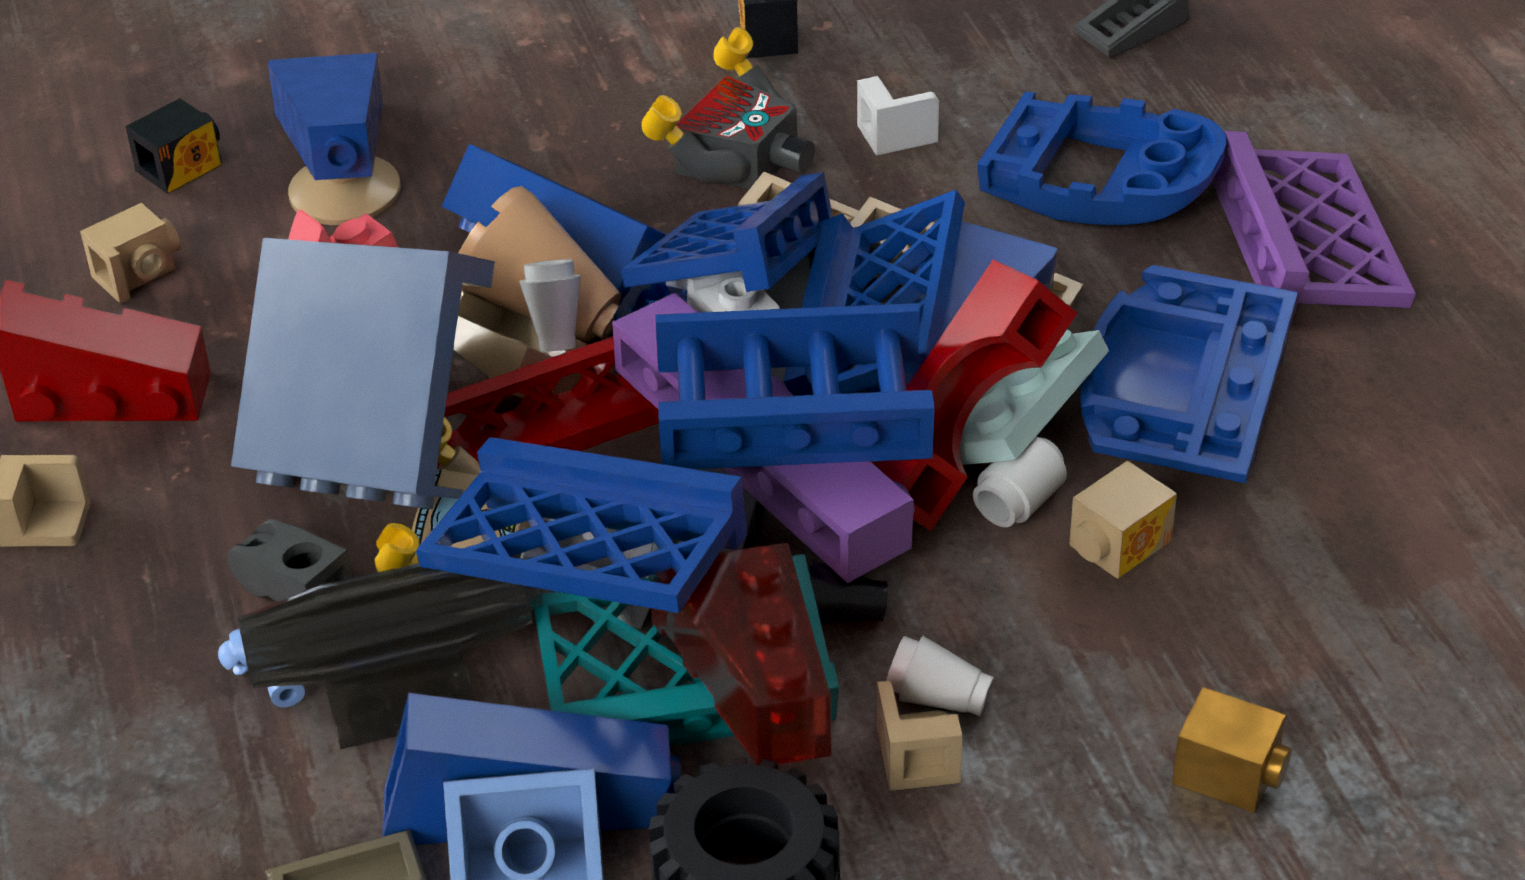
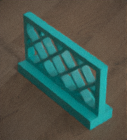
M805 554L709 568L680 613L664 611L646 635L617 618L628 604L562 592L532 595L551 711L668 725L669 746L836 720L839 684L834 662H829ZM676 574L643 578L641 580L669 585ZM791 578L794 580L797 597L784 613L754 597L765 582ZM714 590L731 600L732 603L719 620L713 624L686 607L697 593ZM743 609L773 626L756 649L726 632ZM579 611L595 621V624L575 646L552 631L550 615ZM800 612L804 626L794 621ZM676 619L704 636L687 660L657 643ZM607 630L636 647L617 671L588 654ZM785 633L809 648L813 664L785 668L767 657V655ZM716 644L745 661L734 677L722 679L712 677L699 669L698 666ZM556 651L566 657L559 667ZM647 654L676 672L664 688L646 690L628 679ZM578 665L606 682V685L594 699L564 703L561 686ZM756 669L761 671L760 673H754ZM687 680L693 682L690 684H685ZM618 690L623 693L620 695H615L618 692Z

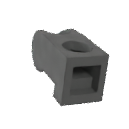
M275 519L266 520L247 539L231 548L226 555L232 574L247 591L258 597L268 596L297 612L300 624L318 635L360 600L347 549L292 524L287 525Z

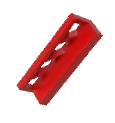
M610 337L447 393L444 417L457 413L467 415L457 430L452 431L447 445L452 449L458 446L462 447L479 462L477 452L489 437L582 451L658 424L659 410L619 373L615 375L608 373L615 364L614 338ZM576 372L583 375L572 390L558 395L551 392L562 377ZM518 392L525 395L515 410L503 414L493 412L504 397Z

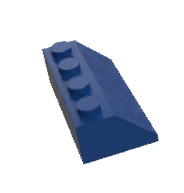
M469 143L441 206L462 216L458 225L459 228L470 233L477 222L487 227L500 214L491 207L494 202L510 189L523 186L538 198L621 293L619 305H621L625 295L648 303L667 287L666 282L625 288L621 274L623 267L665 237L666 233L534 171Z

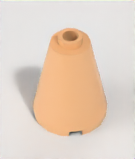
M523 186L514 187L507 191L491 206L500 214L487 227L477 222L458 252L459 254L495 261L491 288L462 286V290L531 319L519 283L520 280L525 279L524 265L540 261L571 259L574 264V273L581 274L575 338L587 343L596 336L602 340L608 337L613 331L612 322L622 318L624 310L618 306L621 300V293L533 193Z

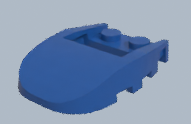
M1024 92L977 163L980 191L1059 221L1098 225H1130L1153 222L1183 209L1209 186L1224 160L1226 136L1217 123L1202 115L1175 108L1162 115L1146 112V101L1123 98L1120 108L1093 106L1092 96L1069 94L1062 104L1036 100V92ZM1066 137L1101 147L1126 150L1100 194L1096 193L1095 185L1072 181L1069 188L1066 189L1044 183L1043 172Z

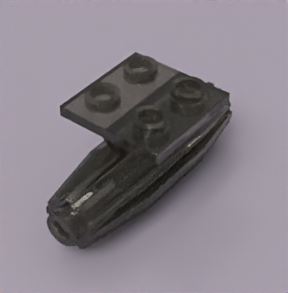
M418 563L319 585L239 617L237 620L252 688L325 683L341 750L398 736L409 693L476 701L462 652L532 624V609L543 607L540 588L450 573L440 569L422 568Z

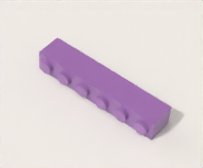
M676 293L612 322L616 371L657 409L658 402L679 401L678 372L658 373L655 314L701 312L694 310ZM744 369L704 371L706 400L746 398ZM771 376L773 397L794 396L778 377ZM870 461L723 468L729 475L741 476L743 488L847 583L912 548L914 499L901 483L892 481Z

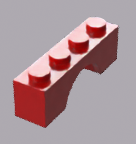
M994 259L907 386V391L932 390L935 407L933 458L870 461L888 478L901 483L907 489L910 496L914 499L915 511L913 520L929 531H932L968 477L961 462L960 442L966 421L977 402L994 384L1011 373L1023 369L1041 368L1078 314L1038 280Z

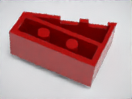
M5 279L0 293V371L15 422L198 421L211 375L201 326L123 308L121 315L84 307V298L64 294L62 301L24 292L25 284Z

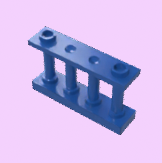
M919 303L655 314L658 373L678 372L679 401L658 402L661 464L690 469L933 458L935 407L932 390L907 391L903 362H918ZM877 364L880 392L840 394L837 365ZM810 366L813 395L773 397L771 368ZM744 369L746 398L706 400L704 371Z

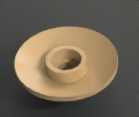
M375 156L372 177L314 180L310 171L305 166L292 178L288 188L290 204L296 213L302 209L320 224L341 225L345 221L359 218L365 213L374 218L388 210L399 197L401 183L397 170L389 162Z

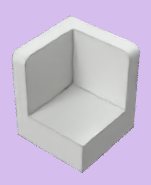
M878 76L857 80V126L876 156L938 142L939 99L934 92L893 99Z

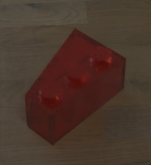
M788 543L720 552L680 613L651 608L652 624L662 637L669 636L682 654L683 666L693 679L699 677L712 694L715 709L756 765H760L762 759L784 764L831 756L830 692ZM673 568L650 575L649 581L669 585L676 573Z

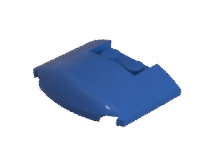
M1152 265L1142 272V281L1146 284L1129 295L1121 290L1104 310L1093 331H1100L1109 352L1080 385L1081 416L1089 433L1088 441L1093 452L1246 483L1257 456L1262 428L1279 367L1283 362L1298 292Z

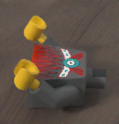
M734 28L728 40L725 37H721L714 49L715 63L722 69L736 70L740 77L736 78L727 74L681 120L682 112L678 103L668 96L660 95L644 116L642 131L646 137L652 140L662 141L666 139L670 143L668 150L674 155L676 174L696 178L705 184H725L750 189L763 172L775 175L781 168L804 174L813 162L815 146L812 141L797 137V110L794 105L784 100L774 89L759 65L753 67L746 58L753 47V41L750 34L742 28Z

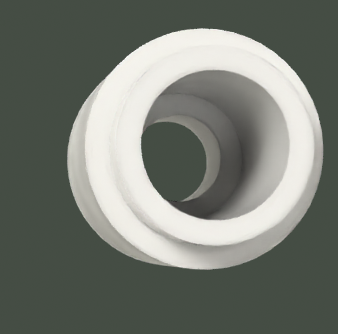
M1036 436L1016 460L992 462L979 475L978 486L973 491V499L978 510L987 520L1000 527H1010L1015 522H1025L1065 482L1067 471L1061 451L1048 439Z

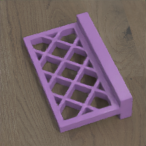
M1224 131L1226 136L1225 157L1212 183L1255 284L1298 292L1295 310L1298 303L1411 308L1416 293L1348 154L1254 149L1246 132ZM1263 170H1273L1285 178L1280 180ZM1317 173L1335 174L1338 182L1334 183ZM1299 184L1320 195V197L1316 199L1295 188V186ZM1281 200L1302 212L1296 215L1279 206L1277 201ZM1334 202L1353 212L1355 216L1350 217L1329 205ZM1315 218L1337 231L1332 234L1310 221ZM1293 235H1297L1318 247L1313 251L1296 242ZM1351 237L1370 247L1372 251L1368 253L1345 240ZM1331 253L1354 267L1349 270L1326 257ZM1312 270L1334 283L1311 282L1308 276L1309 271ZM1368 273L1388 285H1377L1362 276Z

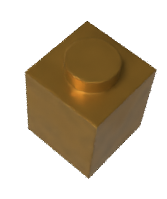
M1202 687L1178 735L1172 784L1255 813L1267 786L1275 789L1280 788L1290 762L1292 748L1281 745L1286 715Z

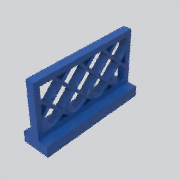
M824 172L801 175L770 201L695 213L621 269L624 287L742 271L746 292L770 289L817 246L822 221L833 217Z
M953 190L855 228L851 226L843 213L822 221L801 308L914 303L922 294H925L926 297L919 303L918 362H903L905 375L918 371L941 335L965 201L957 190ZM935 220H938V221H937L931 228H929L923 235L920 234V232H921L925 227H927L931 222H933V221H935ZM886 239L872 253L869 251L871 244ZM908 244L912 245V246H911L901 257H899L893 264L889 263V262H890L896 255H898ZM930 254L934 255L916 274L911 273ZM878 273L882 274L872 285H870L866 289V284H868ZM900 283L904 284V286L899 291H897L885 304L880 303ZM876 363L856 364L851 370H848L849 365H837L840 394L855 393L879 384ZM810 366L787 367L783 382L794 396L813 395Z
M489 437L477 452L481 472L416 551L419 567L680 613L722 548L738 550L748 534L742 477ZM486 503L487 508L492 510L482 512L481 508ZM542 518H548V519H554V520L545 523ZM526 521L531 526L530 528L497 537L494 532ZM606 528H608V529H614V530H619V531H616V532H613V533H610V534H609L608 531L606 530ZM591 532L594 539L561 548L558 541ZM480 535L484 540L482 543L466 548L451 547L454 543ZM671 539L680 540L684 542L674 545ZM650 543H655L659 549L630 559H626L622 553ZM542 546L547 551L546 554L527 560L510 557ZM606 557L612 563V565L593 571L574 568ZM672 568L676 573L669 585L640 579Z

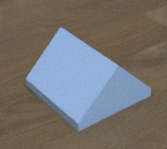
M594 768L443 782L451 880H604L601 828Z

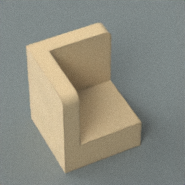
M1 455L0 547L77 545L91 503L80 459L76 455Z
M892 681L877 682L876 728L889 790L961 783L963 735L958 714L947 715L946 712L937 710L899 715Z

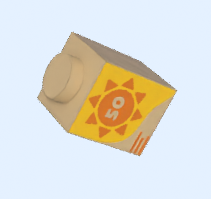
M1127 460L1073 497L1069 545L1076 549L1084 559L1094 562L1119 579L1172 541L1177 493Z

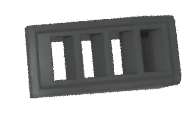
M1108 0L1073 25L1074 33L1111 58L1169 32L1189 20L1188 0ZM1120 22H1122V23H1124L1126 26L1123 27V28H1121V27L1118 26L1117 24L1120 23ZM1106 29L1113 35L1108 38L1100 31Z

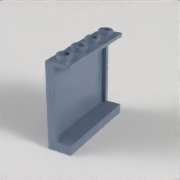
M263 238L231 466L257 470L256 483L294 488L296 476L302 477L300 490L339 495L340 484L345 483L347 484L346 497L385 502L387 490L394 491L393 504L433 509L435 496L459 499L463 494V489L435 486L461 290L462 286L491 288L495 261L440 250Z

